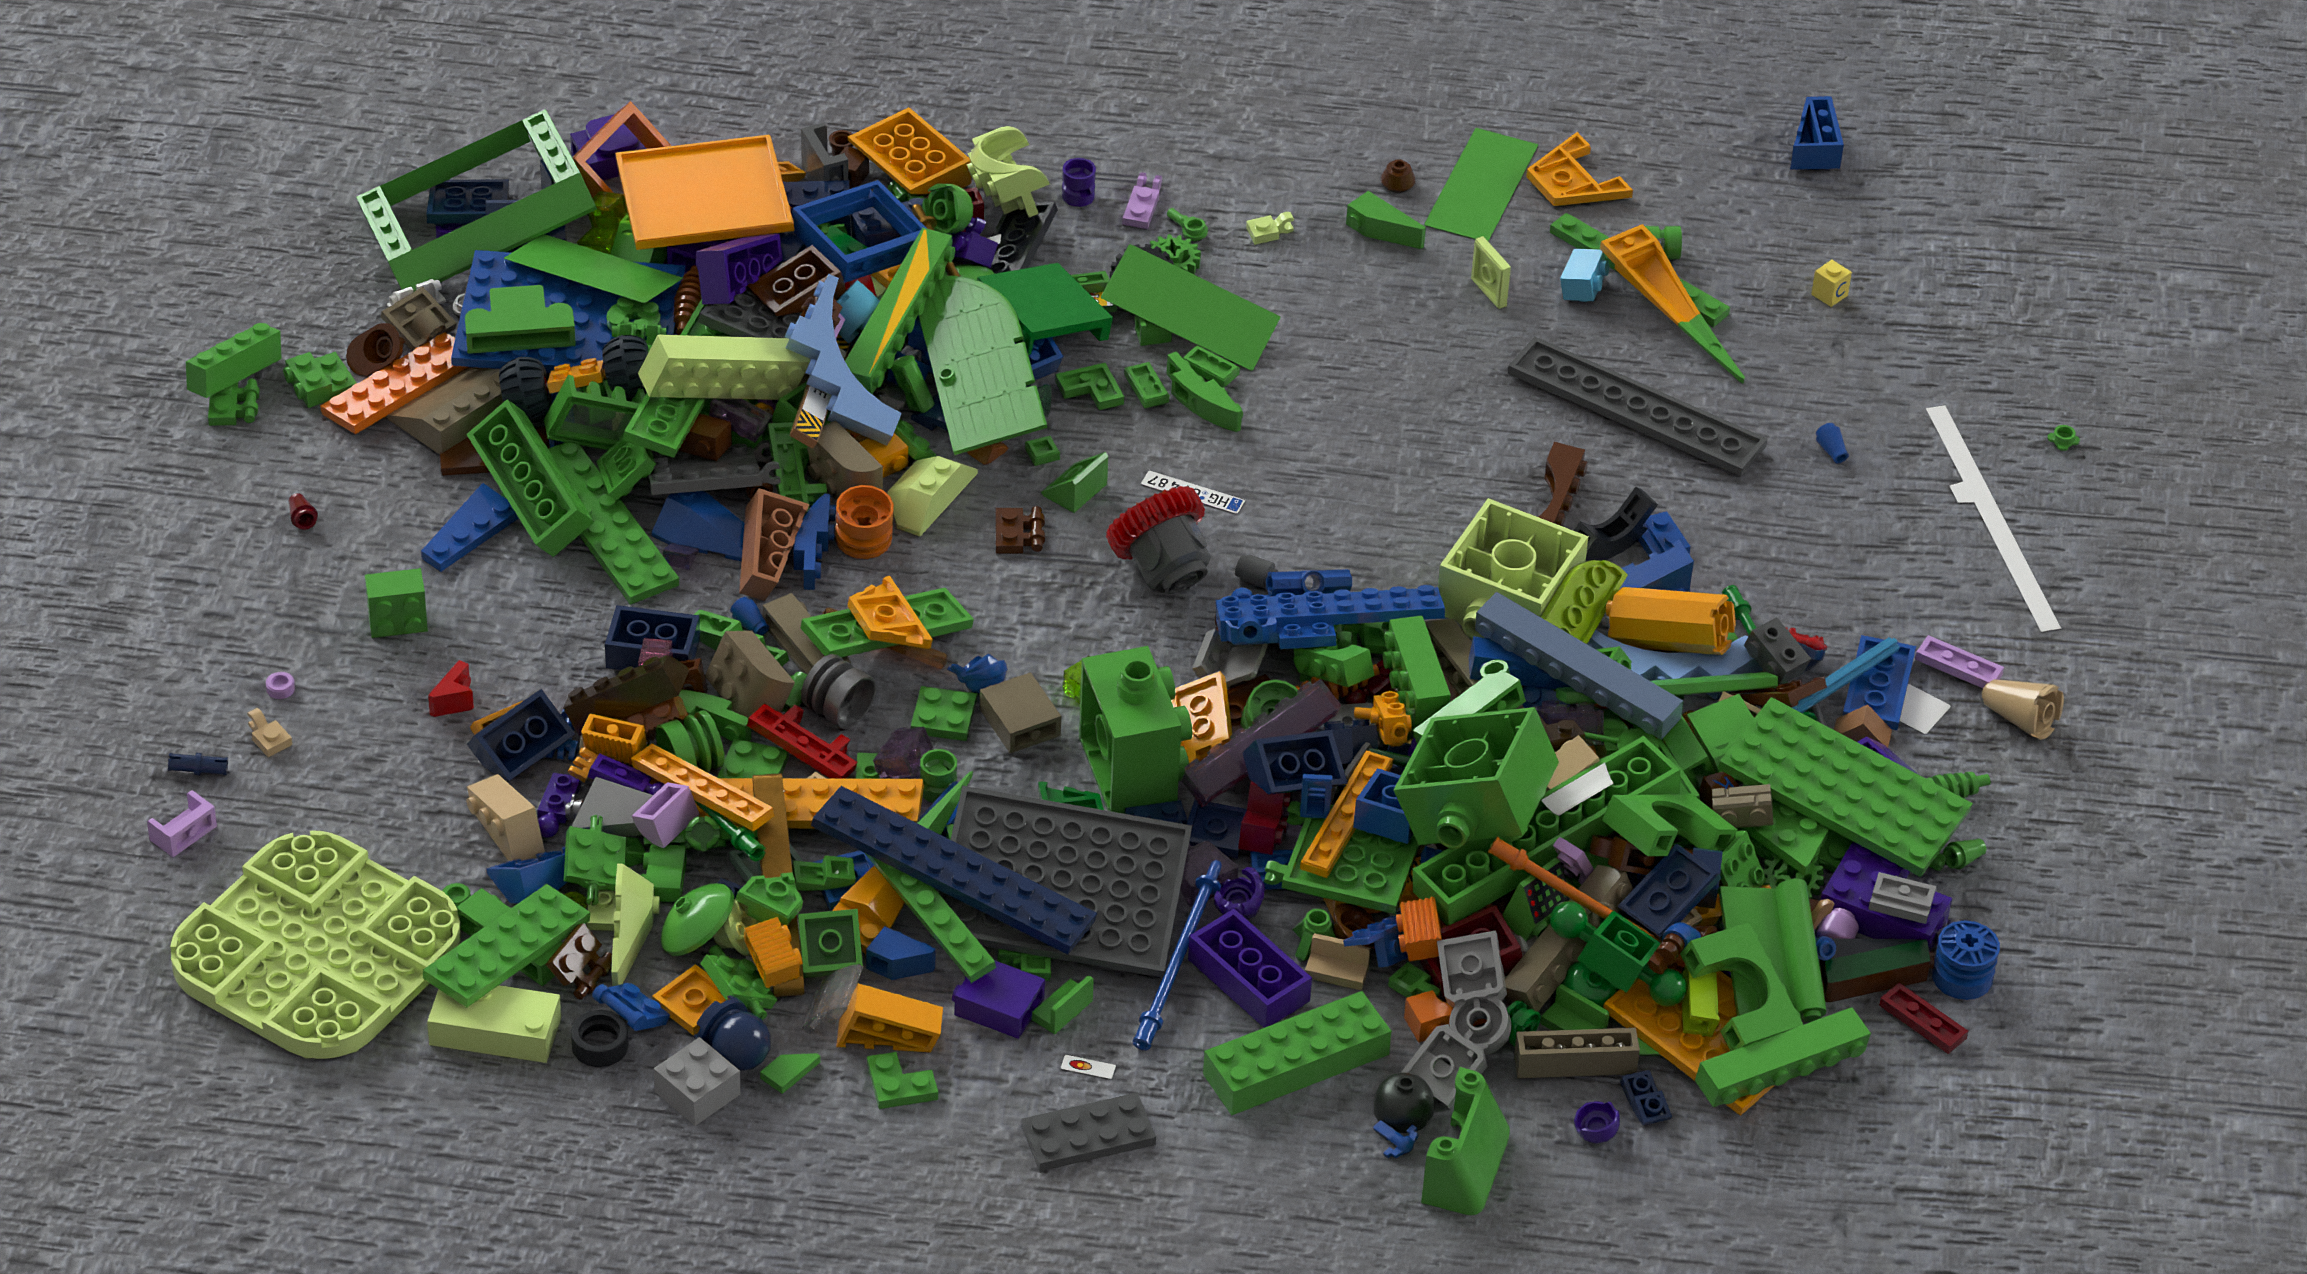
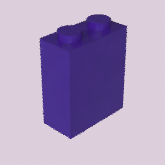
M995 961L996 968L972 983L965 976L962 985H957L952 994L954 1015L1019 1039L1032 1019V1012L1041 1005L1045 998V979Z

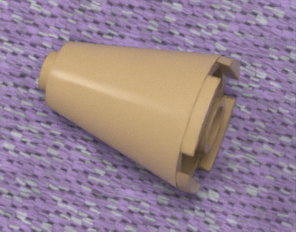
M1994 679L1987 683L1982 690V698L1987 707L2032 737L2040 740L2046 739L2054 731L2055 728L2050 726L2054 719H2060L2064 705L2063 692L2058 690L2060 687L2053 684Z

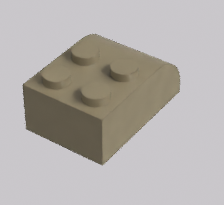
M836 420L823 426L815 447H807L809 453L808 473L813 480H817L820 484L826 483L827 494H830L836 500L842 492L850 487L859 485L874 486L883 490V466Z
M725 631L705 674V678L723 699L732 702L733 712L748 718L764 703L781 713L795 684L794 680L753 631Z

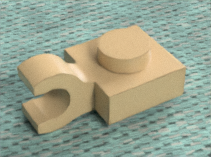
M255 708L247 713L252 721L248 722L249 727L254 731L252 732V741L267 757L292 745V737L276 720L268 724L259 708Z

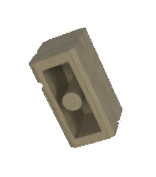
M1770 784L1712 789L1713 811L1735 828L1774 825Z

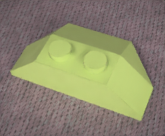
M940 456L916 460L887 492L894 504L893 515L897 529L920 537L978 474V469Z

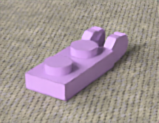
M1142 172L1139 174L1137 185L1133 188L1123 215L1122 225L1148 229L1159 200L1162 176H1155L1151 189L1145 187L1147 174Z
M1559 837L1553 847L1558 854L1557 859L1564 864L1562 866L1564 874L1570 878L1577 877L1580 874L1578 882L1582 885L1594 868L1584 851Z

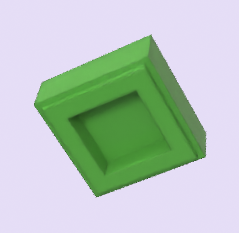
M1051 436L1025 442V450L1034 466L1060 460V452Z

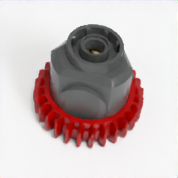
M1188 486L1172 487L1168 491L1164 489L1159 494L1155 493L1140 503L1136 502L1135 506L1128 508V511L1121 513L1119 518L1114 519L1106 531L1108 543L1117 557L1124 560L1134 559L1150 588L1164 589L1167 594H1175L1197 584L1208 573L1206 567L1210 562L1211 555L1206 548L1207 543L1197 526L1198 522H1201L1202 517H1204L1205 508L1193 488Z

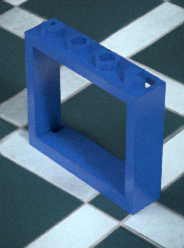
M879 180L794 207L792 210L794 231L792 232L807 247L813 245L841 271L844 283L902 264L922 227L926 228ZM873 207L902 237L845 255L816 225Z

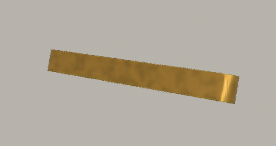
M782 773L752 775L754 798L770 805L774 811V817L757 829L758 842L766 848L764 850L766 854L760 860L761 875H764L765 878L780 877L781 873L792 872ZM796 915L787 927L792 938L790 942L792 949L798 948L801 954ZM802 965L799 966V977L797 979L794 978L786 983L782 982L773 986L775 997L804 995Z

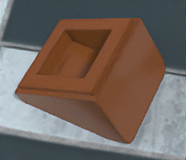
M1002 442L967 451V453L983 465H987L1007 452L1009 447Z

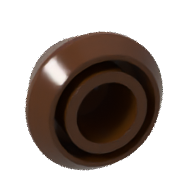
M1401 159L1388 163L1381 174V183L1388 190L1396 193L1409 190L1414 186L1416 180L1410 164Z

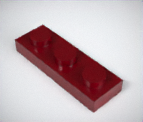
M1901 983L1895 985L1880 998V1007L1947 1054L1951 1053L1967 1039L1969 1032L1967 1029Z

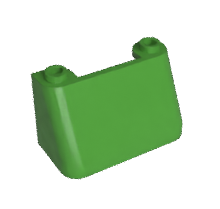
M1459 1067L1455 1078L1456 1093L1450 1125L1455 1127L1458 1125L1461 1129L1459 1139L1445 1136L1438 1137L1430 1144L1426 1155L1421 1203L1464 1215H1476L1482 1212L1509 1141L1510 1127L1484 1077L1474 1070Z

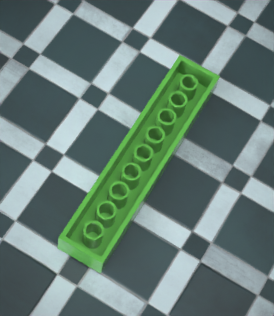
M1642 736L1550 789L1542 799L1605 763L1609 776L1613 781L1612 785L1559 816L1554 814L1540 800L1528 824L1527 832L1521 838L1508 844L1518 850L1521 848L1526 850L1528 859L1540 867L1557 858L1558 854L1553 845L1559 837L1583 850L1590 846L1593 835L1607 836L1615 831L1602 821L1607 805L1613 795L1679 794L1680 769L1645 736ZM1495 838L1470 840L1465 842L1460 848H1448L1413 868V893L1422 900L1434 897L1439 919L1447 926L1465 919L1516 889L1520 882L1531 875L1523 869L1511 870L1509 864L1488 853Z

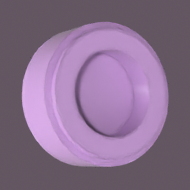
M286 672L271 674L266 679L267 694L275 699H284L291 696L295 691L294 678Z

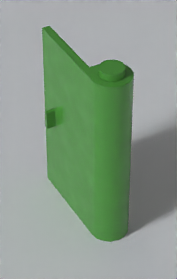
M1802 879L1786 880L1781 882L1775 889L1720 886L1718 891L1724 930L1749 922L1754 932L1758 934L1760 943L1767 957L1771 959L1781 983L1786 987L1787 994L1794 1008L1799 1012L1801 1020L1810 1023L1821 1019L1827 1010L1806 881ZM1730 971L1737 1016L1757 1010L1758 996L1752 984L1742 975Z

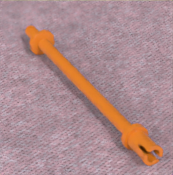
M1498 836L1488 850V853L1509 864L1511 870L1523 869L1604 920L1613 911L1529 860L1526 850L1522 848L1518 850L1501 840ZM1640 928L1641 930L1652 936L1654 939L1662 943L1661 940H1659L1649 932L1645 931L1644 929ZM1679 954L1675 963L1684 968L1685 963Z

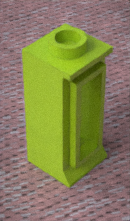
M1685 965L1681 972L1687 983V992L1681 1001L1683 1033L1712 1037L1720 1021L1718 1016L1717 974L1713 972L1693 978Z

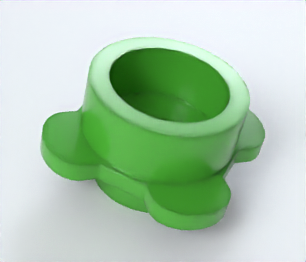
M2068 425L2057 426L2054 433H2049L2047 437L2048 441L2055 443V446L2061 451H2066L2070 446L2078 445L2080 442V438L2075 436V430Z

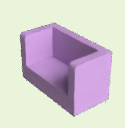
M193 790L187 793L188 809L163 826L153 818L147 821L149 840L171 857H175L217 827L215 807Z

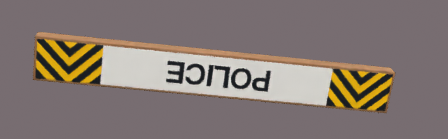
M838 335L836 341L845 361L851 342L848 344ZM806 385L790 436L806 446L814 448L819 440L828 413L826 407L832 395Z

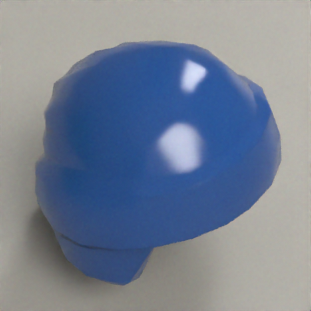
M987 654L983 658L980 656L975 657L964 668L958 664H951L947 670L956 674L958 681L965 683L971 692L980 694V689L1004 682L1008 668L1005 660L998 661L990 654Z

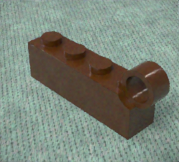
M1593 835L1589 848V853L1609 858L1608 865L1618 870L1647 875L1664 857L1645 855L1623 836H1614L1613 839L1606 836ZM1682 847L1693 855V849ZM1721 879L1719 880V887L1723 886Z

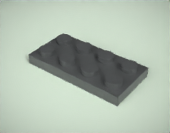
M1138 1093L1022 1118L1021 1127L1039 1172L1156 1145V1135Z

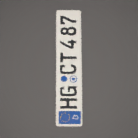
M1148 471L1141 482L1142 485L1161 491L1164 489L1168 491L1172 487L1188 486L1195 490L1203 504L1236 514L1245 502L1244 499L1153 471Z

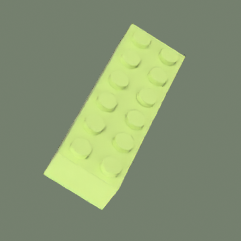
M657 335L638 375L649 397L779 400L798 387L810 359L786 349L789 341L788 338Z

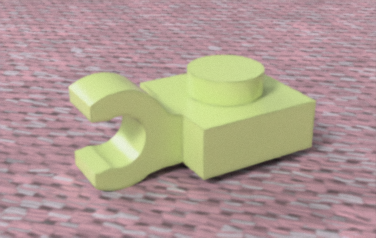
M1283 212L1275 220L1272 219L1271 215L1246 221V229L1254 245L1278 240L1280 233L1293 232L1294 228L1291 222L1294 221L1291 212Z

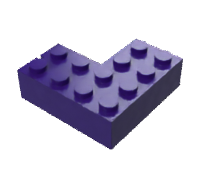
M1853 841L1823 890L1821 900L1830 899L1833 901L1834 907L1832 910L1842 908L1850 911L1855 916L1859 926L1858 933L1873 939H1927L1928 949L1931 951L1936 943L1937 932H1939L1940 928H1944L1948 922L1952 898L1935 891L1926 924L1868 910L1879 872L1907 879L1910 871Z

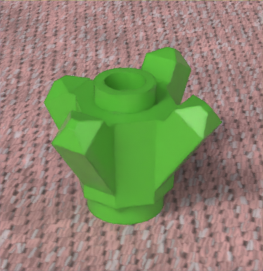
M1310 910L1306 917L1292 929L1301 938L1295 954L1300 962L1308 960L1310 957L1313 934L1336 938L1333 932L1334 924L1325 910Z

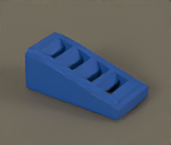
M1303 774L1300 817L1327 818L1330 813L1332 775Z

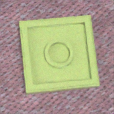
M1483 236L1476 238L1471 279L1498 309L1506 307L1511 266Z

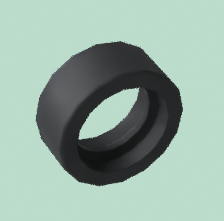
M601 1009L582 1014L574 1021L571 1028L573 1054L580 1062L593 1067H605L619 1062L626 1055L629 1047L627 1023L621 1016L612 1011ZM601 1030L611 1032L618 1037L614 1042L605 1046L589 1045L582 1040L587 1034Z

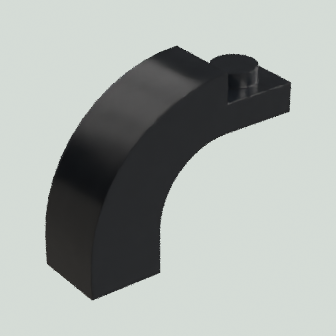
M1635 487L1619 510L1605 522L1589 525L1580 521L1573 531L1589 536L1586 561L1608 560L1631 547L1648 529L1644 523L1658 504L1641 488Z

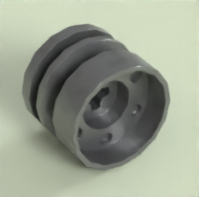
M830 654L820 659L809 671L801 690V700L805 706L814 709L818 714L824 715L833 724L840 728L848 729L856 725L871 707L876 694V682L873 677L860 669L853 668L849 662L844 661L838 655Z

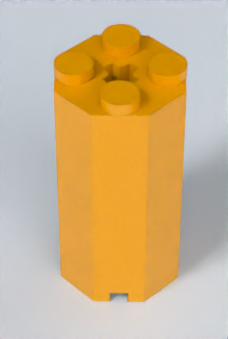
M1622 587L1614 594L1613 600H1608L1606 604V615L1609 617L1610 624L1608 637L1640 649L1723 655L1731 647L1732 640H1727L1728 633H1734L1736 626L1734 604L1732 601H1727L1729 599L1727 595Z

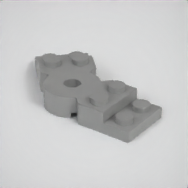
M1496 931L1437 941L1444 995L1448 1005L1453 1007L1450 1015L1449 1024L1436 1026L1402 1070V1072H1409L1424 1079L1433 1092V1099L1449 1110L1455 1102V1078L1459 1067L1482 1074L1487 1068L1486 1055L1499 1050L1507 1042L1511 1033V1019L1506 1006L1502 1002L1507 995ZM1476 1020H1487L1484 1026L1479 1028L1473 1027Z

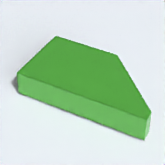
M817 1053L780 1055L760 1071V1079L783 1094L820 1063V1055Z

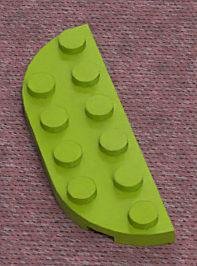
M1606 560L1586 561L1574 566L1562 580L1541 618L1587 644L1606 613L1608 600H1613L1614 594L1619 591L1628 574L1616 564Z

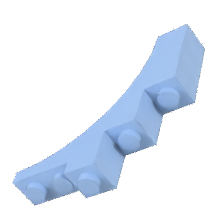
M828 274L825 282L819 281L813 296L818 297L815 305L810 304L805 317L799 316L796 324L790 323L785 334V338L789 339L786 349L811 359L805 372L810 375L806 384L832 395L826 407L830 411L828 421L833 422L836 420L844 428L888 445L902 413L882 403L868 392L852 374L844 361L835 338L832 320L833 296L839 278Z
M1595 630L1587 645L1594 649L1620 646L1632 661L1631 670L1649 681L1757 673L1763 670L1744 647L1748 638L1747 635L1733 641L1731 647L1723 655L1665 653L1644 650L1623 644L1603 635ZM1711 692L1707 694L1715 700H1718L1723 692Z

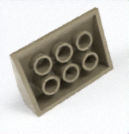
M468 367L388 414L387 419L438 454L440 452L443 453L467 438L466 434L503 403L499 382L500 369Z

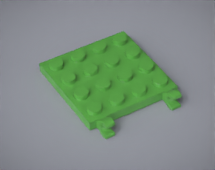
M1291 801L1288 807V812L1290 813L1287 823L1300 825L1304 822L1288 866L1276 861H1268L1265 867V872L1267 873L1264 882L1270 885L1282 882V888L1396 914L1420 847L1415 836L1413 835L1409 843L1406 844L1356 828L1328 878L1301 870L1300 863L1326 818L1300 817L1301 803Z

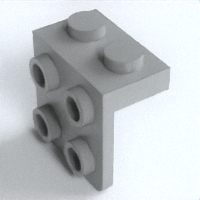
M1215 628L1206 632L1192 669L1198 678L1221 671L1226 679V687L1229 688L1233 684L1244 680L1249 681L1257 675L1268 644L1238 645L1231 648L1226 641L1221 642L1219 632Z

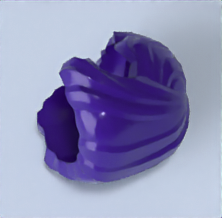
M1251 867L1241 870L1242 874L1246 875L1250 880L1239 877L1234 880L1227 879L1221 883L1220 892L1217 891L1214 897V905L1221 914L1224 915L1235 909L1248 920L1255 917L1259 912L1264 900L1265 885L1256 869Z

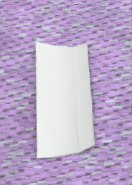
M1605 763L1541 801L1554 814L1559 816L1612 785L1613 781L1609 776Z

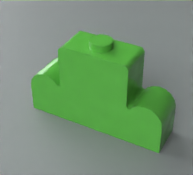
M542 285L491 288L489 291L491 311L476 308L468 311L465 315L468 354L576 346L572 307L565 303H554L549 307H545Z

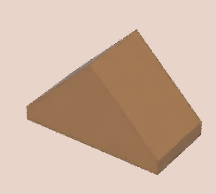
M1868 704L1836 718L1834 727L1835 731L1856 742L1869 737L1884 744L1887 748L1892 729Z

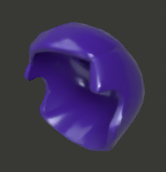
M1594 1101L1585 1103L1577 1110L1574 1125L1577 1133L1582 1139L1593 1144L1608 1142L1616 1136L1619 1130V1110H1616L1611 1102Z

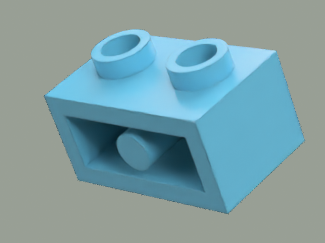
M1573 249L1560 278L1564 300L1594 301L1598 291L1602 289L1604 277L1609 274V261L1605 260V254L1601 250Z

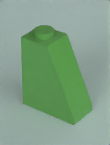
M1681 715V719L1662 738V741L1699 793L1703 777L1715 774L1716 771Z

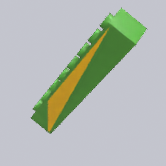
M922 227L845 360L852 374L872 395L875 389L882 385L886 370L891 369L897 351L902 350L907 333L912 332L917 316L923 313L927 298H931L934 293L935 284L943 278L947 263L952 262L955 255V247H952V235Z

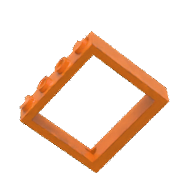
M631 101L621 108L572 157L596 207L617 230L619 223L627 214V207L585 161L623 123L647 149L671 146Z

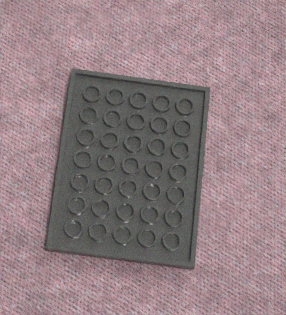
M962 786L951 835L952 841L1096 912L1097 916L1093 925L1069 955L940 890L939 894L982 946L1163 978L1192 826Z

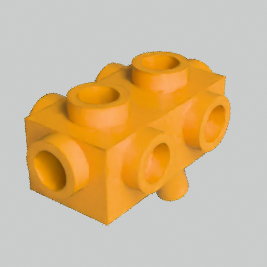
M1392 691L1384 692L1382 695L1373 696V708L1355 707L1354 709L1355 719H1368L1371 724L1377 725V730L1384 744L1401 746L1407 743L1408 732L1412 730L1411 717L1406 715L1405 705L1400 703L1398 693Z

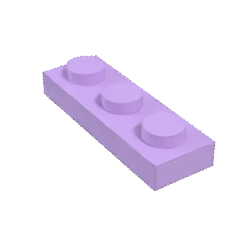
M1929 635L1916 651L1915 660L1981 688H1984L1987 683L1994 679L1999 680L2004 670L2003 666Z

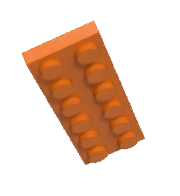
M446 332L437 335L424 345L415 348L412 352L395 360L392 364L373 373L368 378L354 384L351 388L320 405L322 415L354 434L359 433L468 368L465 366H451V355L455 337Z

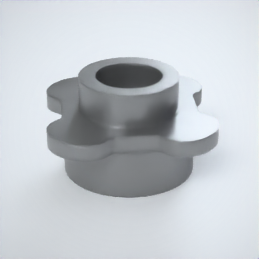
M572 794L571 803H567L565 807L566 818L572 821V825L585 800L579 799L578 794Z

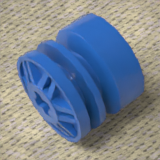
M1973 921L1953 922L1944 927L1939 934L1934 967L1932 969V979L1936 987L1948 996L1963 1000L1980 998L1988 993L1993 985L1995 967L2000 952V942L1996 934L1987 926Z

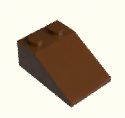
M813 245L761 276L755 283L747 285L748 290L775 316L803 312L801 309L803 304L810 296L816 297L813 295L819 281L825 282L828 274L839 278L833 296L836 301L846 291L841 271Z

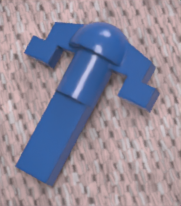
M1381 1120L1373 1127L1377 1133L1397 1146L1394 1150L1389 1147L1383 1153L1387 1158L1390 1156L1398 1158L1403 1154L1411 1152L1419 1137L1418 1133H1416L1417 1127L1411 1125L1406 1130L1409 1135L1405 1137Z

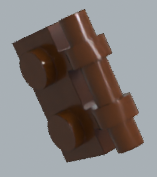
M1032 507L1029 516L1023 515V508H996V554H1023V546H1032V550L1035 552H1040L1043 549L1045 532L1042 530V527L1045 525V516L1042 513L1041 507ZM1023 529H1031L1029 533H1023Z
M582 923L573 929L545 965L563 986L574 982L577 988L573 994L577 999L582 1000L587 994H591L597 987L596 982L600 977L606 976L611 970L612 954L605 952L602 957L598 956L596 952L602 944L588 927ZM586 964L591 968L587 975L582 971Z

